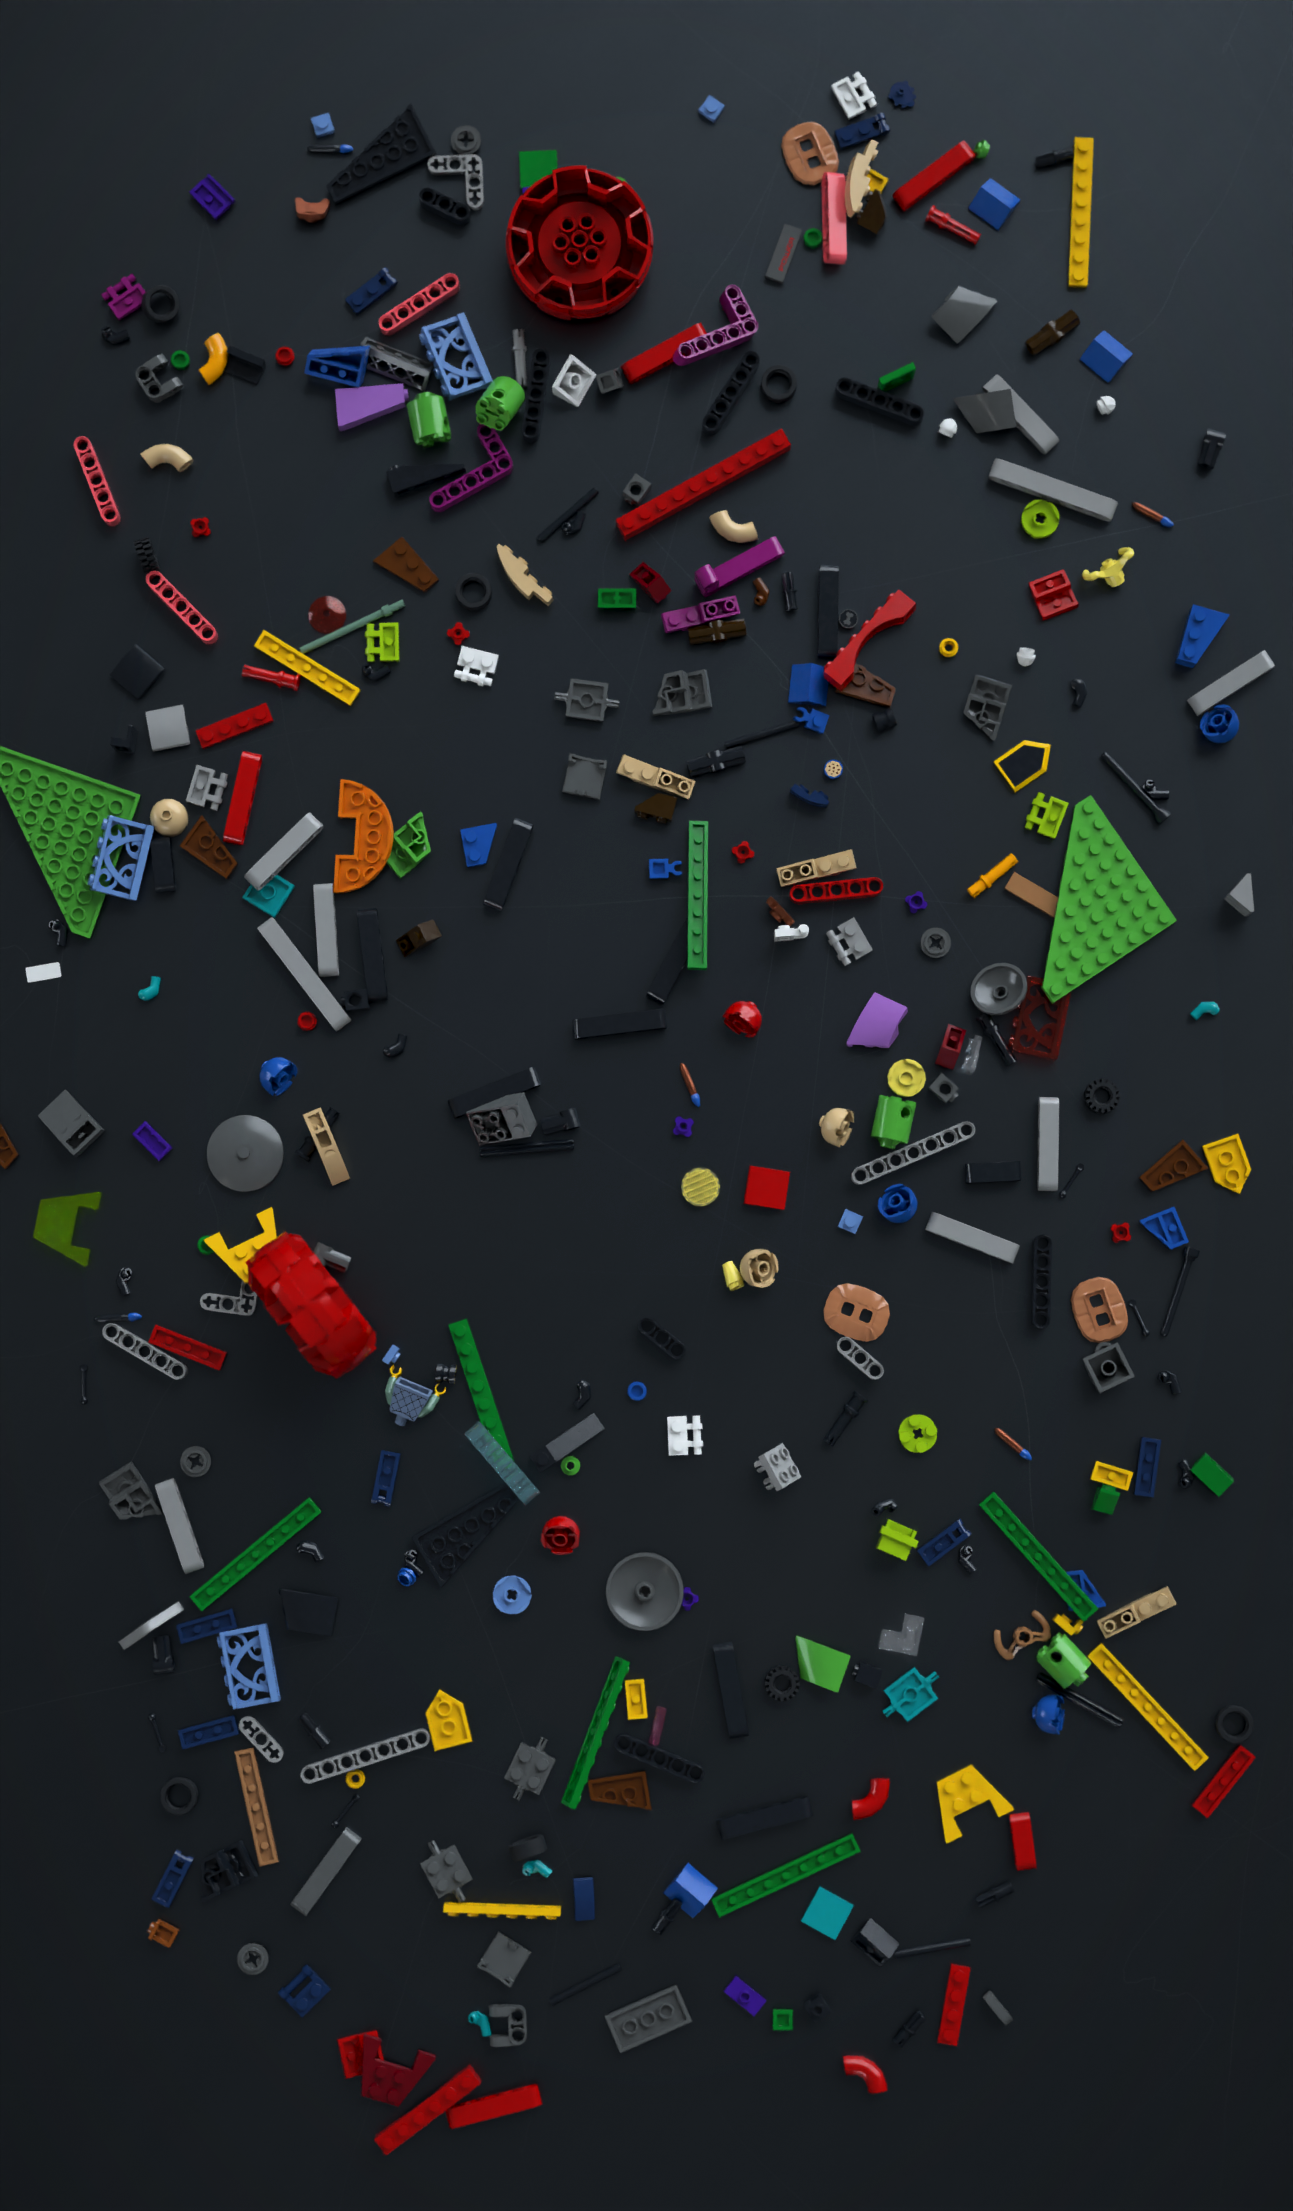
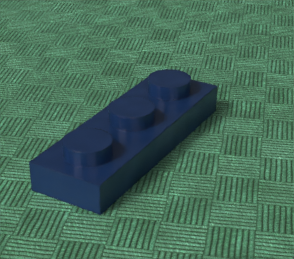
M1141 1437L1134 1495L1154 1497L1161 1447L1160 1439Z
M233 1609L176 1625L181 1644L238 1627Z
M235 1715L178 1730L182 1750L240 1734Z

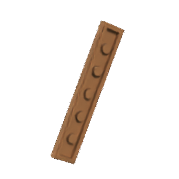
M251 1747L235 1751L259 1867L278 1863L279 1859L255 1749Z

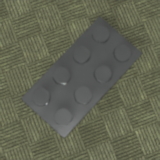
M677 1984L605 2015L620 2053L692 2022Z

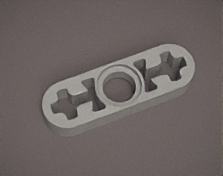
M245 1716L240 1720V1731L268 1761L276 1763L283 1758V1748L254 1717ZM245 1720L247 1722L252 1721L251 1727L254 1730H256L257 1727L260 1729L253 1735V1737L250 1736L252 1731L249 1728L244 1729ZM258 1734H264L267 1737L264 1745L256 1742ZM270 1741L273 1743L270 1747L273 1750H279V1758H272L270 1756L272 1752L269 1749L266 1752L263 1750Z

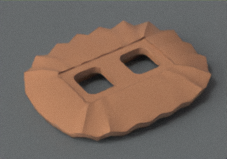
M805 122L796 125L783 136L781 147L786 164L795 179L803 185H816L822 182V176L825 172L835 173L838 171L839 159L835 146L825 128L818 123ZM809 139L813 144V148L804 152L800 147V142ZM817 156L821 165L810 168L807 160Z
M1103 1277L1088 1279L1078 1284L1073 1290L1070 1300L1074 1319L1082 1335L1090 1342L1096 1343L1108 1342L1120 1337L1127 1328L1128 1315L1125 1302L1117 1285L1109 1278ZM1100 1294L1103 1305L1093 1308L1089 1298ZM1107 1313L1109 1323L1099 1326L1096 1321V1315Z
M849 1283L838 1285L830 1292L823 1310L825 1321L831 1329L846 1337L865 1342L876 1340L883 1334L890 1316L889 1304L883 1296L865 1287ZM844 1302L854 1305L851 1316L841 1313ZM862 1309L872 1312L869 1323L859 1320Z

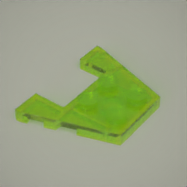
M93 1192L40 1200L33 1238L81 1265L87 1266L90 1249L71 1246L78 1207L98 1210L102 1193Z

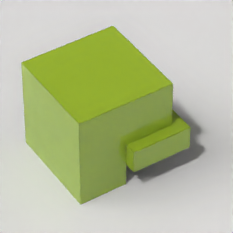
M887 1519L885 1526L882 1525L879 1531L882 1534L876 1548L906 1561L911 1548H916L919 1541L914 1539L917 1531Z

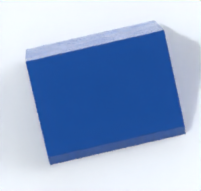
M990 178L980 187L968 209L999 230L1021 200Z
M1104 330L1091 342L1080 357V360L1109 383L1133 354Z
M813 663L792 665L788 703L826 707L828 681L824 678L823 666Z
M687 1863L663 1893L672 1901L674 1898L682 1902L681 1909L694 1918L706 1906L718 1888L692 1865Z

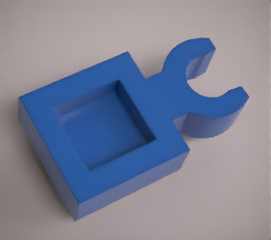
M803 707L796 709L802 713V717L795 716L793 718L794 721H805V728L820 734L824 733L829 715L815 709H810L809 713Z
M649 859L650 879H669V873L681 876L682 872L675 871L674 867L682 865V862L674 861L672 864H668V859Z

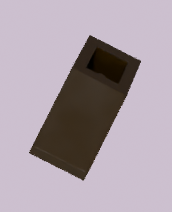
M874 189L873 192H869L865 200L868 202L864 209L861 208L856 218L859 219L857 224L879 234L888 216L881 192L878 189Z
M657 793L635 806L634 813L638 814L637 817L643 819L652 817L656 818V822L667 824V821L672 822L677 797Z
M432 919L418 924L398 938L396 942L403 956L407 957L430 945L442 935Z

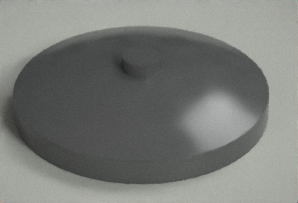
M251 1115L235 1116L221 1123L212 1133L207 1146V1161L214 1177L224 1186L240 1192L256 1191L270 1184L280 1172L284 1160L283 1143L276 1129L267 1121Z
M641 1552L627 1556L613 1568L607 1580L606 1598L611 1612L622 1624L635 1630L649 1631L666 1625L678 1613L683 1601L684 1587L678 1570L669 1560L658 1554Z

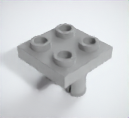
M783 1443L759 1456L760 1460L754 1463L755 1468L761 1465L760 1468L756 1469L758 1473L766 1470L769 1476L763 1480L764 1485L769 1482L771 1483L766 1486L767 1490L775 1487L776 1491H779L801 1477L797 1466L793 1463L789 1451Z

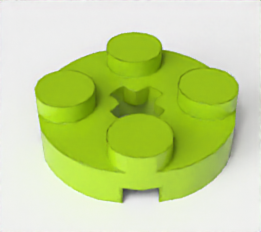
M1038 499L1026 505L1021 515V524L1025 532L1031 535V537L1035 539L1046 538L1055 532L1059 524L1060 515L1053 503ZM1036 515L1045 516L1044 523L1036 522Z
M921 1414L905 1418L898 1430L902 1446L914 1453H923L929 1450L937 1439V1428L934 1422L929 1417ZM922 1429V1438L918 1437L915 1439V1434L912 1433L913 1430Z

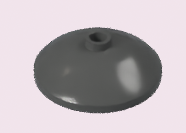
M996 963L987 966L976 975L970 992L973 1003L980 1011L990 1015H1002L1011 1012L1022 1003L1028 986L1025 975L1018 967L1009 963Z

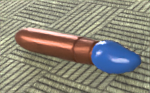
M1132 503L1134 509L1155 519L1166 527L1174 525L1168 517L1162 516L1140 503Z
M681 1063L680 1071L691 1095V1100L695 1106L700 1107V1096L696 1091L688 1068L684 1063Z
M1000 1428L994 1429L995 1433L1019 1453L1022 1458L1032 1460L1030 1453L1023 1449Z

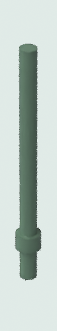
M403 599L391 605L382 606L381 610L300 647L302 654L379 618L392 615V612L405 607Z

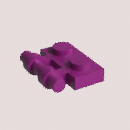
M130 274L128 277L124 276L120 279L119 283L113 287L109 286L106 288L107 291L101 294L105 301L110 297L113 298L108 305L119 321L142 306L141 301L145 291L139 283L132 287L131 283L136 280L133 274ZM126 287L127 291L118 296L117 293Z

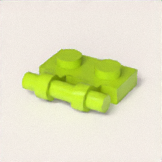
M379 623V630L374 631V624H366L365 638H367V648H365V655H367V662H375V655L380 654V662H399V623ZM374 638H380V647H374Z
M1038 792L1036 799L1034 798L1032 801L1033 807L1030 814H1027V822L1024 828L1032 830L1033 825L1037 824L1039 825L1037 833L1055 839L1069 803L1052 796L1048 803L1044 802L1045 794ZM1040 808L1045 809L1042 819L1037 817Z

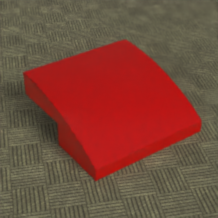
M1064 569L1029 582L1031 593L1043 621L1078 608V602Z
M749 1166L743 1204L784 1210L790 1172Z
M377 2030L337 2039L346 2079L362 2075L363 2034L378 2037ZM379 2046L375 2058L384 2060L381 2046Z

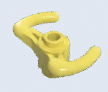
M1129 547L1120 548L1118 553L1123 555L1118 560H1112V558L1102 562L1101 571L1090 573L1089 570H1084L1082 573L1083 579L1094 581L1098 578H1105L1107 584L1111 587L1122 584L1125 581L1122 568L1127 560L1134 556V550Z

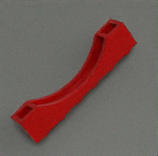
M899 589L895 594L891 593L886 599V604L883 607H878L873 614L874 617L870 621H865L861 627L862 630L858 634H854L850 638L849 644L837 652L834 661H829L823 669L824 678L842 692L854 679L856 659L866 642L883 629L904 624L915 612L916 603Z
M469 2064L430 2097L379 2132L374 2140L385 2155L389 2154L480 2085L482 2079L471 2064Z

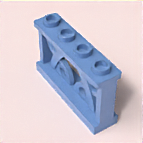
M464 312L457 314L455 317L422 327L419 334L420 341L427 348V358L435 367L433 369L436 379H440L442 394L444 397L447 396L448 401L480 389L488 388L493 380ZM453 325H457V328H455L450 334L444 329ZM433 332H440L446 339L444 340L441 336H436L439 342L434 343L431 339V334ZM454 339L457 343L458 340L461 339L463 340L464 344L462 346H459L454 342ZM450 344L456 350L468 351L469 355L462 362V370L448 364L444 360ZM471 362L474 367H468V371H466V363ZM460 377L463 378V386L461 388L455 389L450 385L451 379H455L457 385ZM468 379L480 380V382L467 386Z
M108 815L107 819L104 818L102 821L101 829L104 831L102 837L98 838L96 848H99L98 856L95 855L93 858L92 866L95 868L93 874L89 875L87 885H90L89 890L130 901H137L154 826ZM116 824L121 825L125 830V837L122 838L119 830H117V836H113L111 828ZM128 826L141 829L143 833L129 835ZM108 839L113 842L106 847ZM129 842H132L131 846L136 845L138 847L136 852L130 850ZM125 844L128 855L135 859L136 862L135 864L123 866L117 872L110 860L109 854L117 847ZM102 861L104 862L106 868L101 869ZM126 869H130L132 872L130 877L126 876V873L124 877L121 875ZM105 874L107 876L105 881H109L112 877L115 880L112 885L104 887L99 882L100 876ZM119 883L129 889L127 894L112 889Z
M267 1623L220 1632L217 1642L218 1647L222 1648L223 1651L221 1664L222 1667H226L227 1675H224L226 1687L229 1686L230 1694L227 1695L229 1706H233L234 1710L280 1701L281 1696ZM256 1630L259 1631V1635L249 1641L242 1634ZM232 1636H238L242 1639L244 1645L241 1647L240 1643L235 1642L236 1648L231 1649L228 1642ZM253 1646L254 1651L256 1648H260L261 1654L256 1656L252 1652L251 1647ZM246 1652L254 1660L264 1661L265 1666L255 1672L253 1681L246 1678L237 1669L240 1660ZM230 1654L235 1655L232 1663L230 1659ZM260 1673L265 1674L266 1679L264 1681L259 1679V1683H257L258 1675ZM234 1677L240 1682L236 1686ZM240 1688L244 1689V1695L247 1694L249 1688L252 1689V1695L248 1700L244 1701L238 1697V1690ZM256 1690L270 1692V1697L254 1700Z

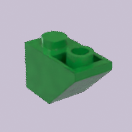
M1103 1484L1102 1488L1097 1487L1091 1509L1112 1515L1120 1493L1115 1492L1116 1488Z

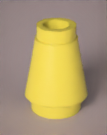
M733 1261L724 1263L722 1267L726 1286L729 1287L730 1291L743 1287L744 1279Z

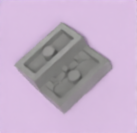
M183 705L146 712L153 752L190 744Z

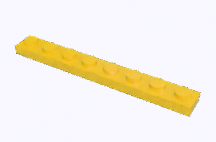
M1074 138L1068 287L1087 288L1094 138Z
M1102 1643L1098 1644L1087 1655L1194 1771L1209 1758Z

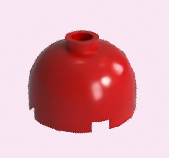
M736 1001L728 1007L723 1015V1018L725 1017L724 1023L739 1035L741 1032L746 1033L745 1037H754L762 1024V1015L756 1004L751 1001Z
M556 1516L548 1520L544 1525L541 1542L545 1549L546 1547L551 1549V1553L558 1555L570 1554L579 1545L580 1531L572 1519L566 1516Z

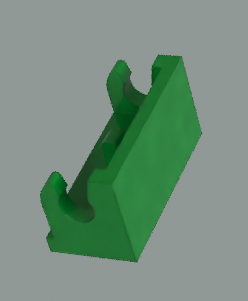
M598 588V608H636V588Z
M1206 1452L1190 1469L1218 1497L1234 1482V1478Z

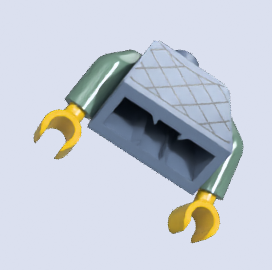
M393 1365L390 1368L391 1377L388 1379L385 1395L387 1403L390 1405V1412L397 1414L395 1423L405 1426L408 1419L415 1421L417 1417L422 1418L433 1411L440 1399L439 1396L445 1393L446 1387L443 1392H438L437 1387L440 1384L438 1383L434 1387L435 1393L432 1394L433 1390L400 1377L402 1374L401 1367L399 1372L394 1374Z

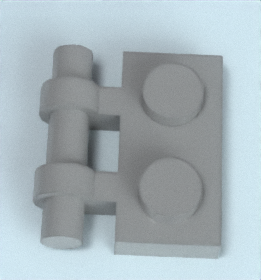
M196 765L186 802L205 807L208 800L212 802L210 809L217 811L219 804L223 800L221 798L223 790L228 784L226 782L228 774L221 773L220 778L217 779L214 778L215 770ZM212 784L217 785L214 795L209 794Z
M854 917L837 926L840 932L839 935H835L833 930L826 933L829 938V944L833 945L838 954L837 958L843 962L844 966L851 963L848 958L849 955L853 954L854 958L858 960L873 951ZM843 939L849 947V949L845 951L839 942Z

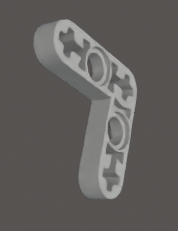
M474 154L434 156L429 159L428 169L433 175L466 174V200L468 207L474 211L480 210L483 207V165L479 156ZM473 160L477 163L476 173H472V166L469 165L472 164ZM444 161H447L448 170H445L444 166H438L437 170L434 169L433 165L435 162H438L439 165H444ZM458 161L460 167L454 170L450 167V163ZM472 178L479 179L480 184L477 187L470 186L469 181ZM473 192H477V200H480L477 202V205H473V202H470L473 200Z
M242 1281L239 1297L206 1293L201 1297L200 1305L203 1309L209 1311L250 1316L256 1310L258 1295L255 1292L247 1293L245 1291L246 1284ZM243 1295L248 1297L254 1296V1300H249L252 1310L249 1309L248 1313L242 1308V1305H245L247 1302L246 1298L243 1299ZM211 1296V1300L218 1301V1297H221L219 1302L220 1309H216L217 1305L210 1304V1307H207L204 1300ZM226 1299L233 1301V1308L230 1310H226L223 1307V1302Z
M177 1602L119 1641L123 1650L182 1612L184 1609L181 1604Z

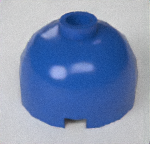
M1216 705L1213 707L1214 710L1210 713L1207 711L1200 721V729L1211 742L1221 744L1232 740L1239 731L1240 722L1236 712L1229 705Z
M275 1057L265 1061L261 1066L260 1083L272 1096L276 1094L278 1096L285 1092L293 1083L290 1079L293 1075L296 1077L297 1067L291 1061L282 1057Z
M895 1184L888 1187L884 1191L883 1197L881 1198L880 1196L878 1200L880 1213L893 1223H905L917 1211L918 1201L914 1192L903 1184Z
M1044 1696L1038 1701L1037 1706L1033 1707L1032 1718L1036 1720L1037 1726L1042 1731L1057 1735L1060 1734L1058 1730L1062 1731L1065 1710L1061 1708V1704H1065L1063 1696Z

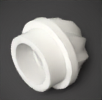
M1102 396L1100 400L1096 401L1102 415L1110 414L1116 406L1115 400L1110 396Z
M944 419L939 424L940 429L938 432L951 438L954 433H957V424L953 419Z
M1020 648L1016 655L1018 663L1022 666L1031 665L1036 657L1034 655L1035 650Z

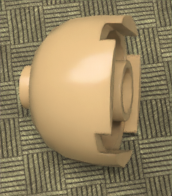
M163 799L153 806L150 812V822L158 834L164 837H175L180 835L187 826L188 813L179 801Z
M834 1108L821 1117L819 1126L821 1127L823 1138L828 1143L837 1147L845 1145L852 1132V1128H849L850 1122L854 1123L853 1111L844 1108Z
M765 1249L749 1251L743 1256L740 1263V1273L744 1281L751 1286L759 1288L771 1285L775 1280L773 1277L775 1273H778L779 1269L776 1256Z

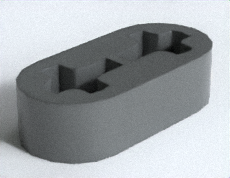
M988 1991L983 1996L987 2004L1005 2025L1014 2020L991 1991Z

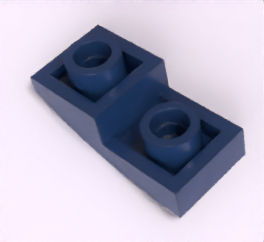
M796 783L790 789V793L804 802L825 808L829 805L828 796L822 791L817 792L814 790L809 795L807 788L801 784L798 786Z
M574 1878L575 1921L594 1920L593 1878Z

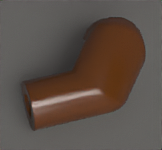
M761 577L753 581L758 590L756 597H754V602L756 605L762 606L767 602L769 589Z

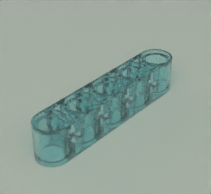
M480 1421L464 1433L525 1505L540 1494L537 1487Z

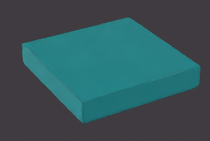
M276 875L259 891L250 884L242 898L273 918H276L295 885Z
M819 1886L801 1922L836 1940L854 1905Z

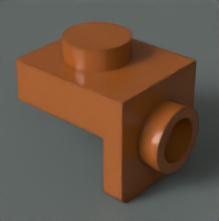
M158 1919L156 1923H151L147 1931L150 1934L148 1939H153L170 1948L180 1929Z

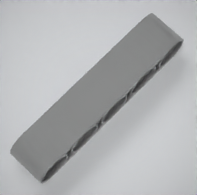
M996 374L982 387L985 393L1011 389L1016 426L1043 454L1049 452L1059 442L1057 435L999 375Z
M1264 650L1202 689L1187 701L1196 715L1199 716L1273 669L1275 665Z
M309 812L245 874L244 878L258 891L261 890L318 835L324 825Z
M333 883L313 885L319 977L339 976Z
M1039 1097L1037 1190L1058 1191L1059 1098Z
M935 1212L931 1213L925 1228L926 1231L1012 1264L1020 1247L1016 1243Z
M109 1323L103 1327L102 1334L105 1339L169 1377L181 1380L187 1376L188 1368L184 1363L125 1328L114 1323ZM110 1327H115L117 1330V1334L113 1338L108 1335ZM128 1336L133 1338V1345L131 1347H127L124 1344V1340ZM144 1346L150 1349V1354L147 1357H143L141 1354V1349ZM160 1356H164L167 1360L163 1367L157 1363ZM178 1365L183 1368V1374L179 1377L174 1374V1368Z
M172 1478L155 1484L156 1492L185 1574L204 1568L203 1559L175 1479Z

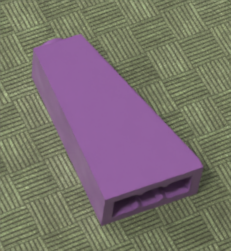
M403 383L335 389L339 431L347 430L406 407L405 401L409 400L408 389H404Z

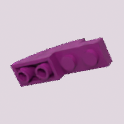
M736 595L703 602L697 606L665 612L661 614L665 632L669 633L678 630L685 631L689 627L707 625V623L734 617L740 614Z

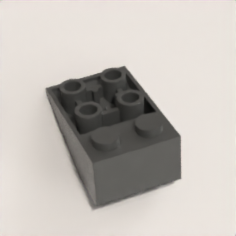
M66 1089L38 1115L58 1140L76 1157L105 1131Z
M524 1092L506 1095L466 1112L479 1145L530 1137L537 1126Z

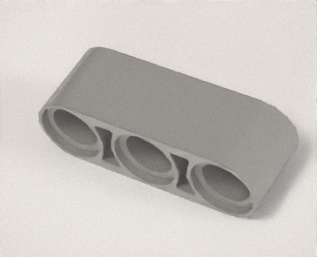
M843 1337L837 1341L836 1347L839 1353L867 1377L874 1380L882 1377L884 1373L883 1366L849 1337ZM843 1340L850 1342L851 1347L848 1351H843L840 1348V1343ZM857 1353L865 1355V1361L862 1364H858L855 1361ZM876 1365L879 1367L880 1373L878 1376L870 1374L871 1366Z

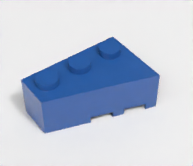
M370 346L314 349L307 355L304 374L360 387L365 378Z
M1193 604L1188 614L1175 663L1194 668L1229 617V614Z

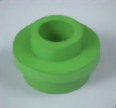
M982 140L976 144L974 148L976 158L984 159L990 149V144H987V141Z
M567 1456L561 1462V1469L567 1475H575L580 1469V1462L574 1456ZM568 1462L574 1463L573 1469L567 1468Z

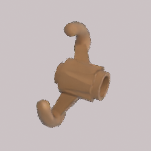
M1034 1610L1031 1614L1041 1624L1043 1628L1042 1633L1033 1632L1024 1626L1018 1627L1014 1630V1640L1008 1650L1004 1649L1002 1645L1001 1632L999 1630L994 1631L995 1647L1005 1660H1012L1019 1649L1035 1641L1047 1642L1050 1640V1626L1044 1616L1038 1611ZM1021 1632L1026 1634V1638L1023 1640L1019 1638Z

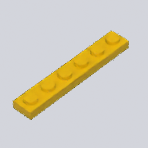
M263 630L254 644V647L300 674L349 706L353 704L361 691L358 687Z
M445 1902L443 1912H448V1916H459V1913H467L469 1917H478L479 1914H487V1917H498V1914H506L507 1918H518V1915H526L528 1919H537V1916H545V1919H557V1916H561V1906Z

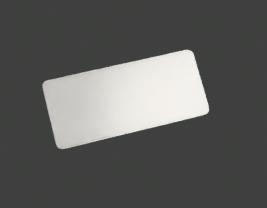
M59 962L27 967V981L35 982L61 977Z

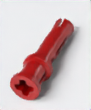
M932 205L925 221H931L939 225L940 229L946 228L975 245L977 244L981 234L950 218L949 213L945 214Z
M246 664L243 666L245 668L242 670L243 677L275 683L280 688L284 686L292 688L294 691L299 689L300 674L295 676L287 674L285 671H279L278 673Z

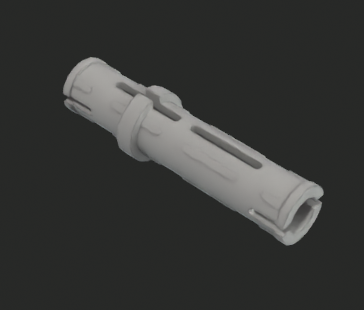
M518 329L512 330L514 343L512 352H514L516 381L522 388L528 387L525 356L527 346H525L524 329H520L519 332Z

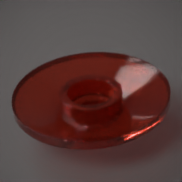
M320 597L309 608L308 617L310 624L316 631L330 634L344 625L346 609L342 602L335 597ZM326 610L330 611V615L327 617L323 615Z

